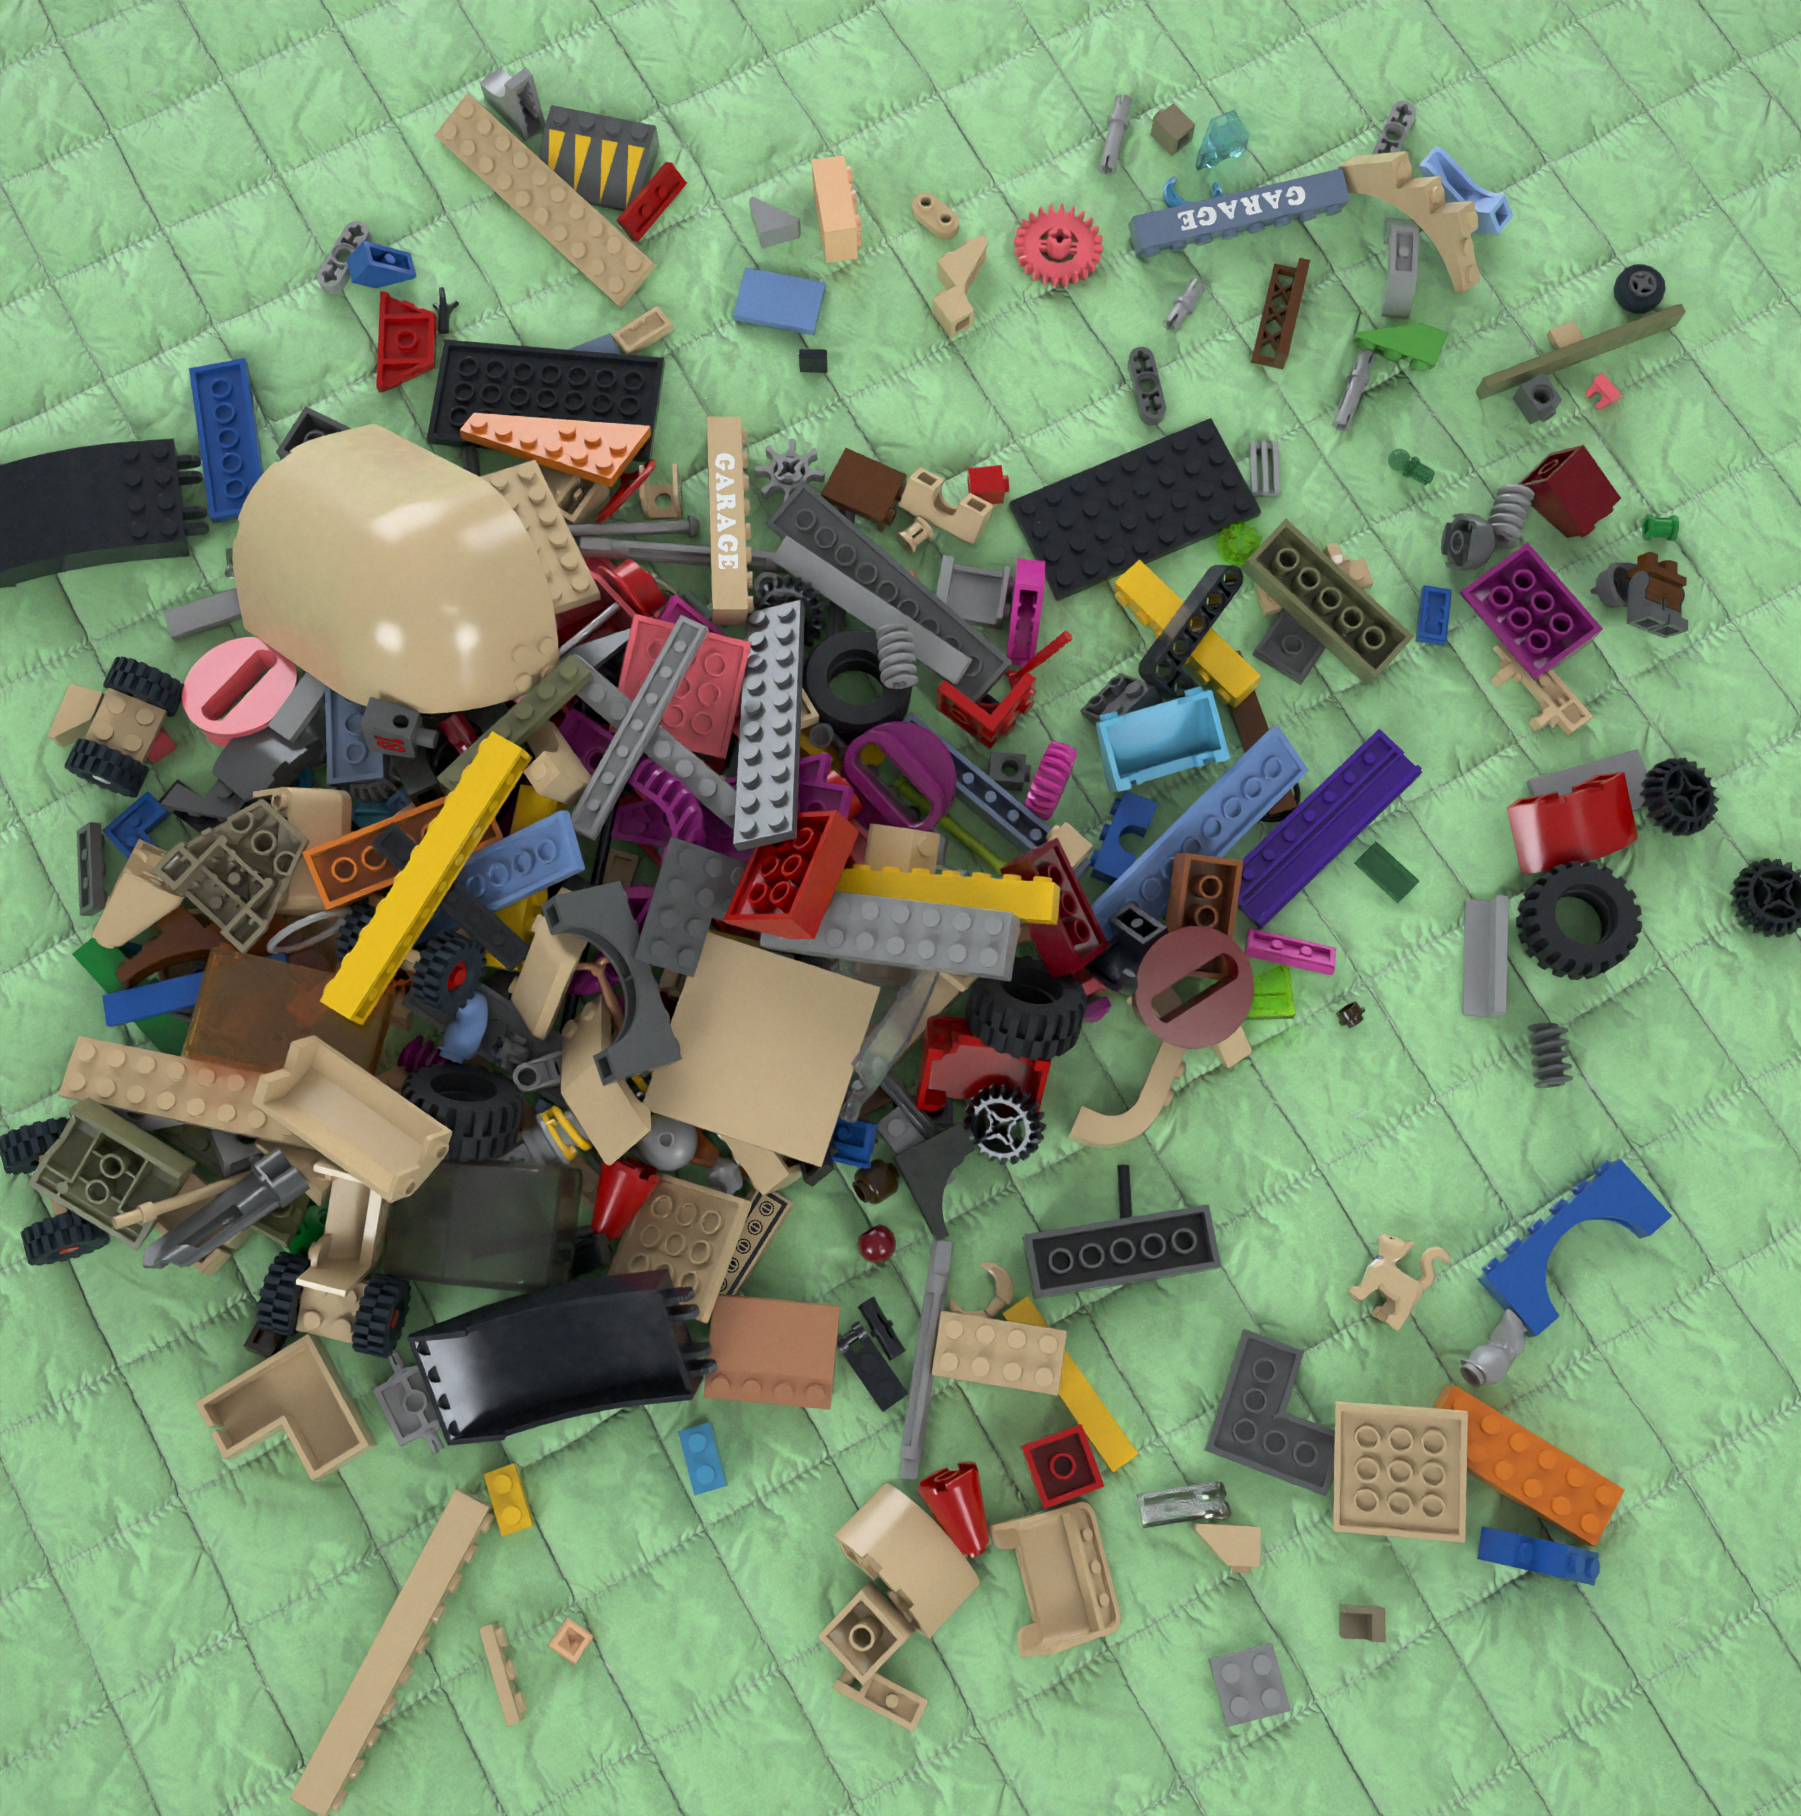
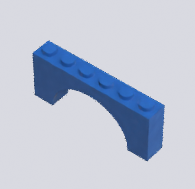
M1621 1158L1613 1162L1605 1160L1593 1170L1596 1175L1587 1182L1586 1179H1583L1571 1189L1573 1195L1567 1201L1563 1198L1549 1208L1551 1215L1544 1221L1541 1218L1534 1221L1526 1229L1529 1232L1527 1236L1522 1240L1517 1237L1504 1248L1507 1253L1499 1260L1494 1257L1481 1268L1484 1273L1477 1280L1504 1311L1509 1309L1521 1319L1522 1324L1527 1329V1332H1524L1527 1337L1538 1336L1560 1316L1548 1295L1546 1268L1552 1249L1570 1228L1587 1220H1605L1627 1228L1641 1239L1651 1236L1672 1217Z

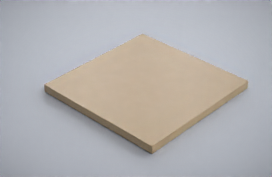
M707 932L694 977L687 976L670 1024L674 1037L679 1042L682 1060L653 1072L643 1103L651 1107V1112L822 1168L881 987Z

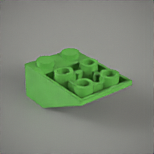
M1424 323L1357 332L1353 341L1358 343V349L1371 352L1374 349L1384 352L1382 357L1394 362L1403 359L1410 362V368L1424 372L1427 368L1431 370L1436 365L1448 332Z

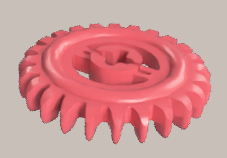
M1052 204L1049 205L1048 214H1045L1042 207H1039L1038 218L1033 212H1030L1029 221L1023 219L1021 222L1022 228H1017L1016 230L1017 237L1014 239V246L1016 247L1014 254L1019 258L1018 265L1025 266V274L1033 273L1032 280L1036 281L1042 278L1043 285L1051 281L1053 287H1057L1059 282L1064 287H1068V281L1078 284L1079 277L1087 279L1088 272L1092 273L1096 270V264L1100 263V254L1103 252V245H1100L1103 237L1098 235L1099 226L1091 228L1093 223L1092 217L1083 222L1084 211H1081L1075 217V207L1072 206L1066 214L1063 204L1060 205L1058 213H1055ZM1048 234L1047 240H1043L1042 238ZM1041 252L1046 253V255L1048 256V258L1051 259L1052 261H1055V262L1064 261V260L1067 259V257H1068L1069 255H1075V256H1074L1071 260H1069V261H1067V262H1064V263H1055V262H1051V261L1047 260L1046 258H1044V257L1042 256Z

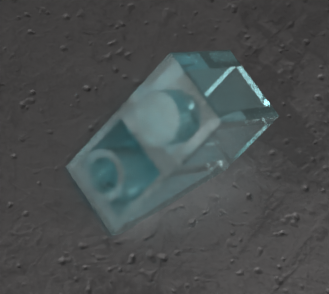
M1235 109L1210 120L1199 149L1195 165L1197 171L1206 167L1212 168L1230 157L1236 158L1245 152L1249 133Z

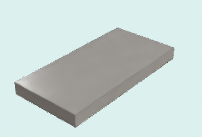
M1638 749L1535 777L1526 782L1531 797L1556 791L1559 796L1572 793V786L1585 782L1595 775L1625 772L1632 811L1647 808L1641 806L1645 802V798L1639 795L1644 790L1641 783L1646 779L1645 774L1647 771Z

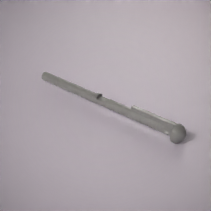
M688 515L687 521L567 525L573 538L574 536L624 534L625 536L688 534L689 537H694L700 530L698 519L691 515Z

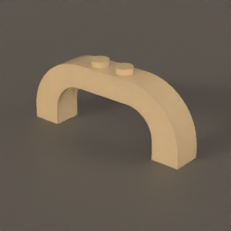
M1170 986L1152 997L1151 1001L1152 1011L1158 1019L1183 1004L1177 993ZM1132 994L1126 1000V1003L1132 1005ZM1160 1039L1158 1051L1133 1108L1121 1115L1107 1116L1082 1106L1068 1138L1094 1148H1112L1127 1144L1142 1135L1154 1122L1162 1106H1169L1175 1090L1170 1089L1174 1078L1180 1079L1186 1063L1182 1062L1186 1049L1173 1046Z

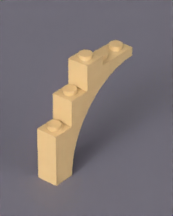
M1408 151L1353 156L1338 166V169H1343L1348 193L1365 194L1386 201L1407 214L1424 230L1446 264L1455 293H1465L1480 282L1479 270L1474 255V244L1471 239V233L1479 228L1474 201L1446 203L1441 176L1413 178Z

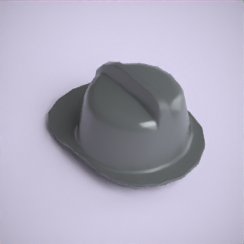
M1611 563L1608 569L1601 572L1596 578V586L1590 590L1591 594H1597L1601 602L1607 607H1628V588L1630 582L1628 580V571L1637 568V564Z

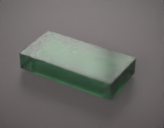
M1377 841L1354 863L1397 903L1419 882L1410 871Z

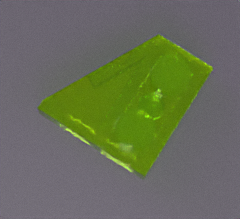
M1279 964L1277 968L1255 976L1253 1000L1245 1020L1294 1019L1296 1014L1290 966Z

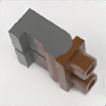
M1653 552L1639 555L1637 557V568L1628 571V580L1630 582L1628 588L1627 624L1644 631L1647 630V632L1662 638H1668L1688 631V620L1682 618V603L1685 598L1683 587L1687 585V577L1678 574V563L1672 560H1664L1658 563V554Z

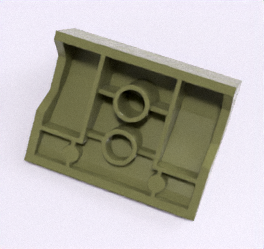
M87 1097L70 1108L69 1115L71 1118L59 1139L44 1154L28 1185L67 1209L74 1211L77 1215L133 1249L139 1250L164 1213L158 1215L156 1220L144 1224L140 1221L120 1229L114 1227L112 1218L136 1210V1207L149 1201L156 1203L178 1195L195 1167L196 1162L90 1097Z

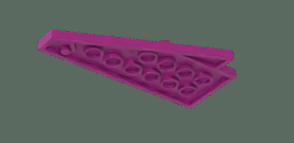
M821 753L799 760L798 813L837 810L848 819L854 788L827 783L832 759L830 754ZM737 776L724 779L734 789L737 788ZM648 799L617 808L611 837L665 848L672 837V831L665 812L654 800ZM697 799L704 817L703 830L706 832L705 848L748 863L754 848L738 851L733 844L734 830Z

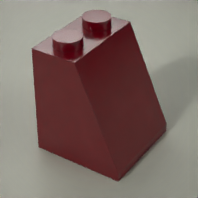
M1584 445L1550 453L1518 483V485H1523L1533 490L1535 495L1534 499L1530 501L1531 506L1567 538L1574 536L1584 537L1590 534L1595 529V524L1600 519L1611 514L1614 510L1613 506L1621 499Z

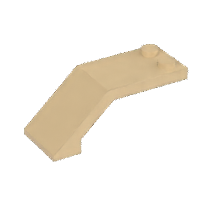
M600 994L593 1002H588L582 1012L575 1019L569 1020L562 1029L561 1094L603 1161L610 1166L651 1131V1107L637 1100L625 1080L603 1086L593 1055L611 1045V1014L604 995Z

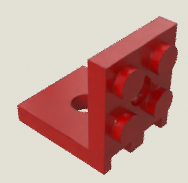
M1026 672L991 715L944 680L937 688L936 709L990 750L1002 735L1008 736L1017 724L1015 719L1020 713L1025 715L1033 706L1035 701L1032 699L1036 694V690H1034L1036 678Z

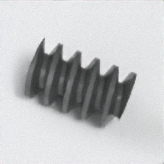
M1538 1023L1528 1026L1529 1031L1535 1032L1529 1036V1041L1537 1044L1530 1048V1052L1535 1056H1539L1531 1061L1532 1066L1540 1068L1533 1072V1077L1541 1080L1535 1083L1534 1087H1559L1573 1080V1076L1564 1074L1565 1070L1572 1068V1064L1562 1062V1059L1571 1056L1570 1052L1561 1050L1562 1046L1569 1044V1040L1560 1038L1561 1034L1568 1032V1028L1559 1027L1556 1023Z

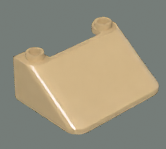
M1073 1503L989 1525L992 1541L997 1548L1001 1550L1015 1548L1033 1623L1023 1626L1017 1633V1644L1021 1658L1055 1654L1112 1634L1118 1630L1121 1624V1613L1096 1515L1088 1503Z

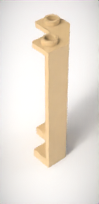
M315 1035L291 1042L284 1068L259 1077L252 1101L262 1111L389 1203L409 1197L419 1188L448 1153V1144L453 1132Z

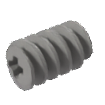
M1507 484L1498 489L1497 498H1495L1493 504L1494 507L1491 509L1490 517L1488 518V522L1495 534L1496 547L1509 549L1517 546L1515 540L1521 537L1520 530L1524 528L1525 524L1523 520L1527 519V510L1530 509V501L1534 499L1535 495L1530 488L1518 484Z
M906 623L885 624L876 631L877 649L879 650L878 659L880 661L879 670L881 671L880 681L887 688L903 689L918 683V678L913 675L917 672V667L913 665L916 661V656L911 654L915 646L910 643L913 641L914 636L912 633L907 632L909 626Z

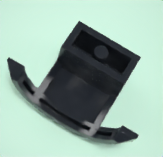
M1130 902L1107 918L1114 937L1107 941L1109 947L1084 967L1092 977L1108 989L1127 995L1134 994L1138 989L1136 972L1146 951L1158 939L1169 933L1165 925Z

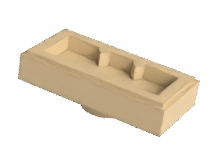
M657 305L612 333V337L624 354L636 355L674 331V328Z

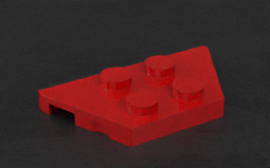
M380 291L376 388L379 393H383L435 369L437 318L435 313L424 308H417L413 303L406 300L401 302L394 299L385 291Z

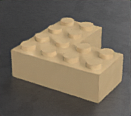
M305 1335L195 1402L207 1428L225 1427L226 1430H216L211 1433L224 1459H236L280 1431L285 1430L311 1481L326 1478L378 1445L321 1339L317 1335Z

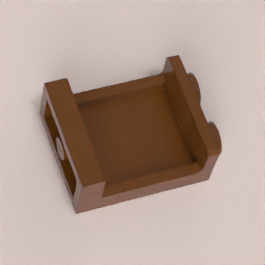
M845 448L821 492V496L832 506L836 505L876 523L877 530L883 532L886 525L891 526L896 517L897 510L895 508L898 502H901L906 488L907 474Z

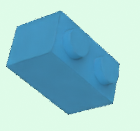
M706 1423L678 1431L694 1495L728 1486L713 1424Z

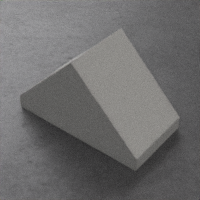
M755 197L750 198L751 218L761 248L800 237V218Z

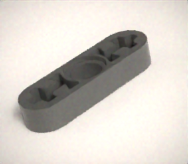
M1137 347L1129 355L1128 369L1139 415L1144 423L1157 425L1164 418L1166 404L1154 355L1146 347ZM1137 358H1141L1145 362L1144 372L1142 373L1140 362L1136 361ZM1142 381H1150L1155 388L1151 391H1144L1140 388L1139 384ZM1153 399L1152 405L1153 409L1157 411L1156 415H1153L1151 411H1148L1150 404L1149 400Z

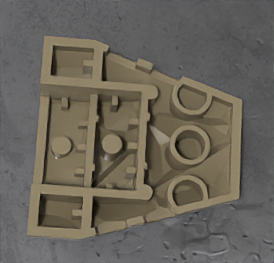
M264 799L227 817L228 821L215 828L209 827L201 832L202 835L191 841L177 844L152 869L175 891L183 893L222 929L220 933L243 954L267 931L302 859V852L306 850L310 842Z

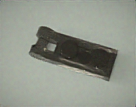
M1219 1481L1136 1494L1143 1528L1212 1517L1217 1520H1223L1231 1515L1229 1502L1225 1501L1227 1495L1225 1485ZM1203 1499H1210L1212 1502L1204 1503Z

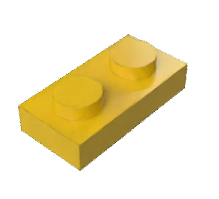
M516 1463L483 1474L501 1536L503 1537L533 1526V1518Z

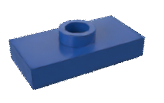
M1423 585L1420 595L1415 642L1445 645L1447 641L1451 589Z

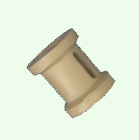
M917 516L914 519L915 523L905 531H899L896 534L899 543L910 554H913L916 551V547L925 539L934 537L932 528L920 516Z

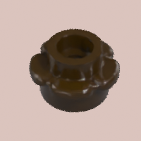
M1357 1001L1347 1004L1336 1013L1340 1020L1339 1024L1341 1026L1347 1025L1348 1028L1356 1026L1363 1021L1362 1013L1365 1012V1008H1361Z

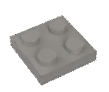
M1272 1643L1208 1658L1227 1727L1291 1711Z

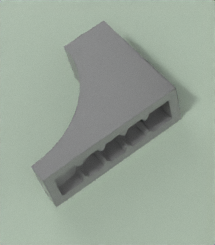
M500 67L493 73L488 74L480 82L485 100L524 141L545 127L533 75L526 67L513 77Z

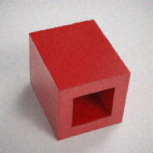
M1002 465L968 468V493L991 504L1004 503V495L1006 492H1009L1008 475L1003 476Z

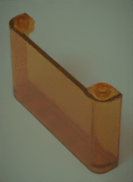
M220 942L218 947H211L183 1045L182 1058L247 1072L267 1074L284 1068L292 1041L315 1035L376 1078L398 995V990L392 987V981L362 1026L320 1002L324 995L325 986L335 978V973L247 953L243 954L238 952L234 945Z

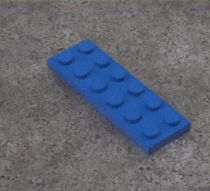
M245 358L189 368L209 516L213 524L238 519L247 496L264 473L249 369Z

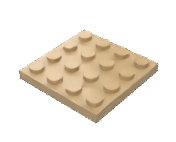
M662 1174L663 1176L658 1186L624 1230L607 1276L668 1269L674 1288L690 1286L695 1294L690 1301L680 1302L679 1304L698 1305L700 1314L693 1319L708 1324L752 1202Z
M1336 1401L1333 1531L1465 1543L1468 1411Z

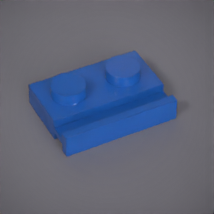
M839 1115L832 1135L838 1152L832 1156V1160L860 1168H871V1163L869 1162L874 1150L878 1124Z

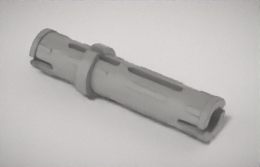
M1121 94L1115 97L1112 115L1108 117L1107 124L1109 129L1098 168L1101 173L1106 175L1108 167H1110L1109 175L1114 174L1116 171L1123 134L1128 129L1129 120L1127 117L1132 99L1127 95H1124L1123 102H1121Z
M1359 351L1354 368L1347 376V387L1332 422V426L1336 427L1335 429L1339 431L1349 430L1362 391L1369 383V373L1376 358L1375 354H1372L1371 351Z

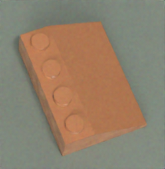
M718 1294L712 1312L709 1337L712 1352L707 1356V1359H715L718 1367L715 1372L705 1375L704 1398L830 1410L833 1396L841 1305Z

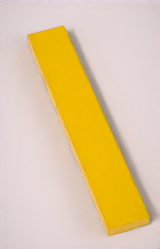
M1028 1296L1002 1314L1006 1321L1049 1327ZM1065 1350L1058 1396L1076 1422L1082 1424L1087 1438L1113 1473L1137 1456L1138 1452Z

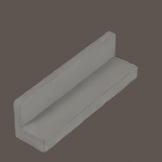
M1496 895L1490 901L1468 899L1464 903L1462 1014L1464 1016L1498 1019L1506 1013L1508 896Z

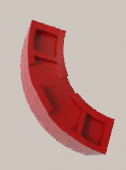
M1625 772L1595 775L1585 782L1572 786V793L1559 796L1556 791L1539 796L1520 798L1509 805L1507 812L1521 872L1523 874L1550 871L1553 867L1560 864L1566 865L1570 861H1580L1582 864L1612 854L1635 842L1638 835Z

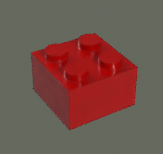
M1082 1424L1069 1427L1020 1446L1041 1508L1043 1509L1105 1487Z

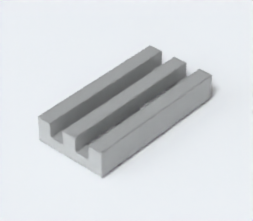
M1250 441L1249 466L1250 491L1252 495L1279 497L1278 441H1273L1272 444H1267V441H1261V444H1256V441ZM1256 451H1261L1262 489H1258ZM1268 451H1271L1272 490H1269Z

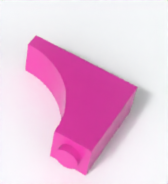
M1017 558L1006 657L1012 661L1013 665L1025 666L1036 655L1045 585V561Z

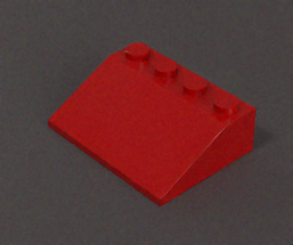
M837 810L798 813L796 839L754 848L723 921L730 925L787 939H815L859 830Z

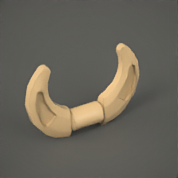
M982 1262L980 1266L991 1272L995 1278V1294L997 1296L986 1307L985 1311L981 1309L974 1312L961 1309L956 1301L951 1299L949 1301L951 1312L994 1318L1005 1306V1303L1009 1305L1013 1297L1011 1277L999 1265L991 1262Z

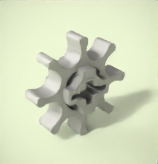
M793 438L789 439V450L784 454L774 452L770 445L766 446V456L773 462L767 467L759 465L754 467L756 478L765 477L771 481L761 489L763 499H768L771 494L779 492L784 495L783 503L803 480L807 484L812 481L821 483L825 481L824 470L815 471L809 468L812 462L818 460L817 450L813 448L806 455H798L795 453L796 441Z

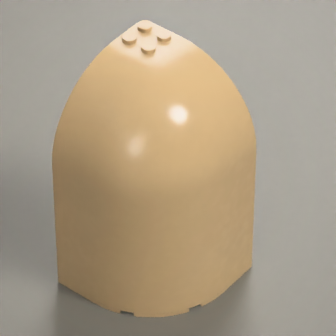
M374 423L321 436L296 446L289 451V455L279 463L274 462L261 475L247 496L238 517L240 525L237 538L233 540L232 555L243 627L346 699L367 706L370 697L415 710L419 713L465 711L498 704L528 694L560 664L552 597L537 551L524 525L510 504L492 485L479 476Z

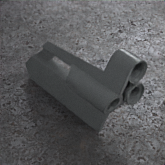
M276 1147L250 1167L253 1172L145 1248L143 1267L163 1269L169 1263H173L180 1268L190 1267L239 1232L253 1226L277 1207L281 1206L284 1208L309 1190L310 1187L296 1168L290 1164L284 1154ZM223 1224L229 1225L199 1248L194 1246Z

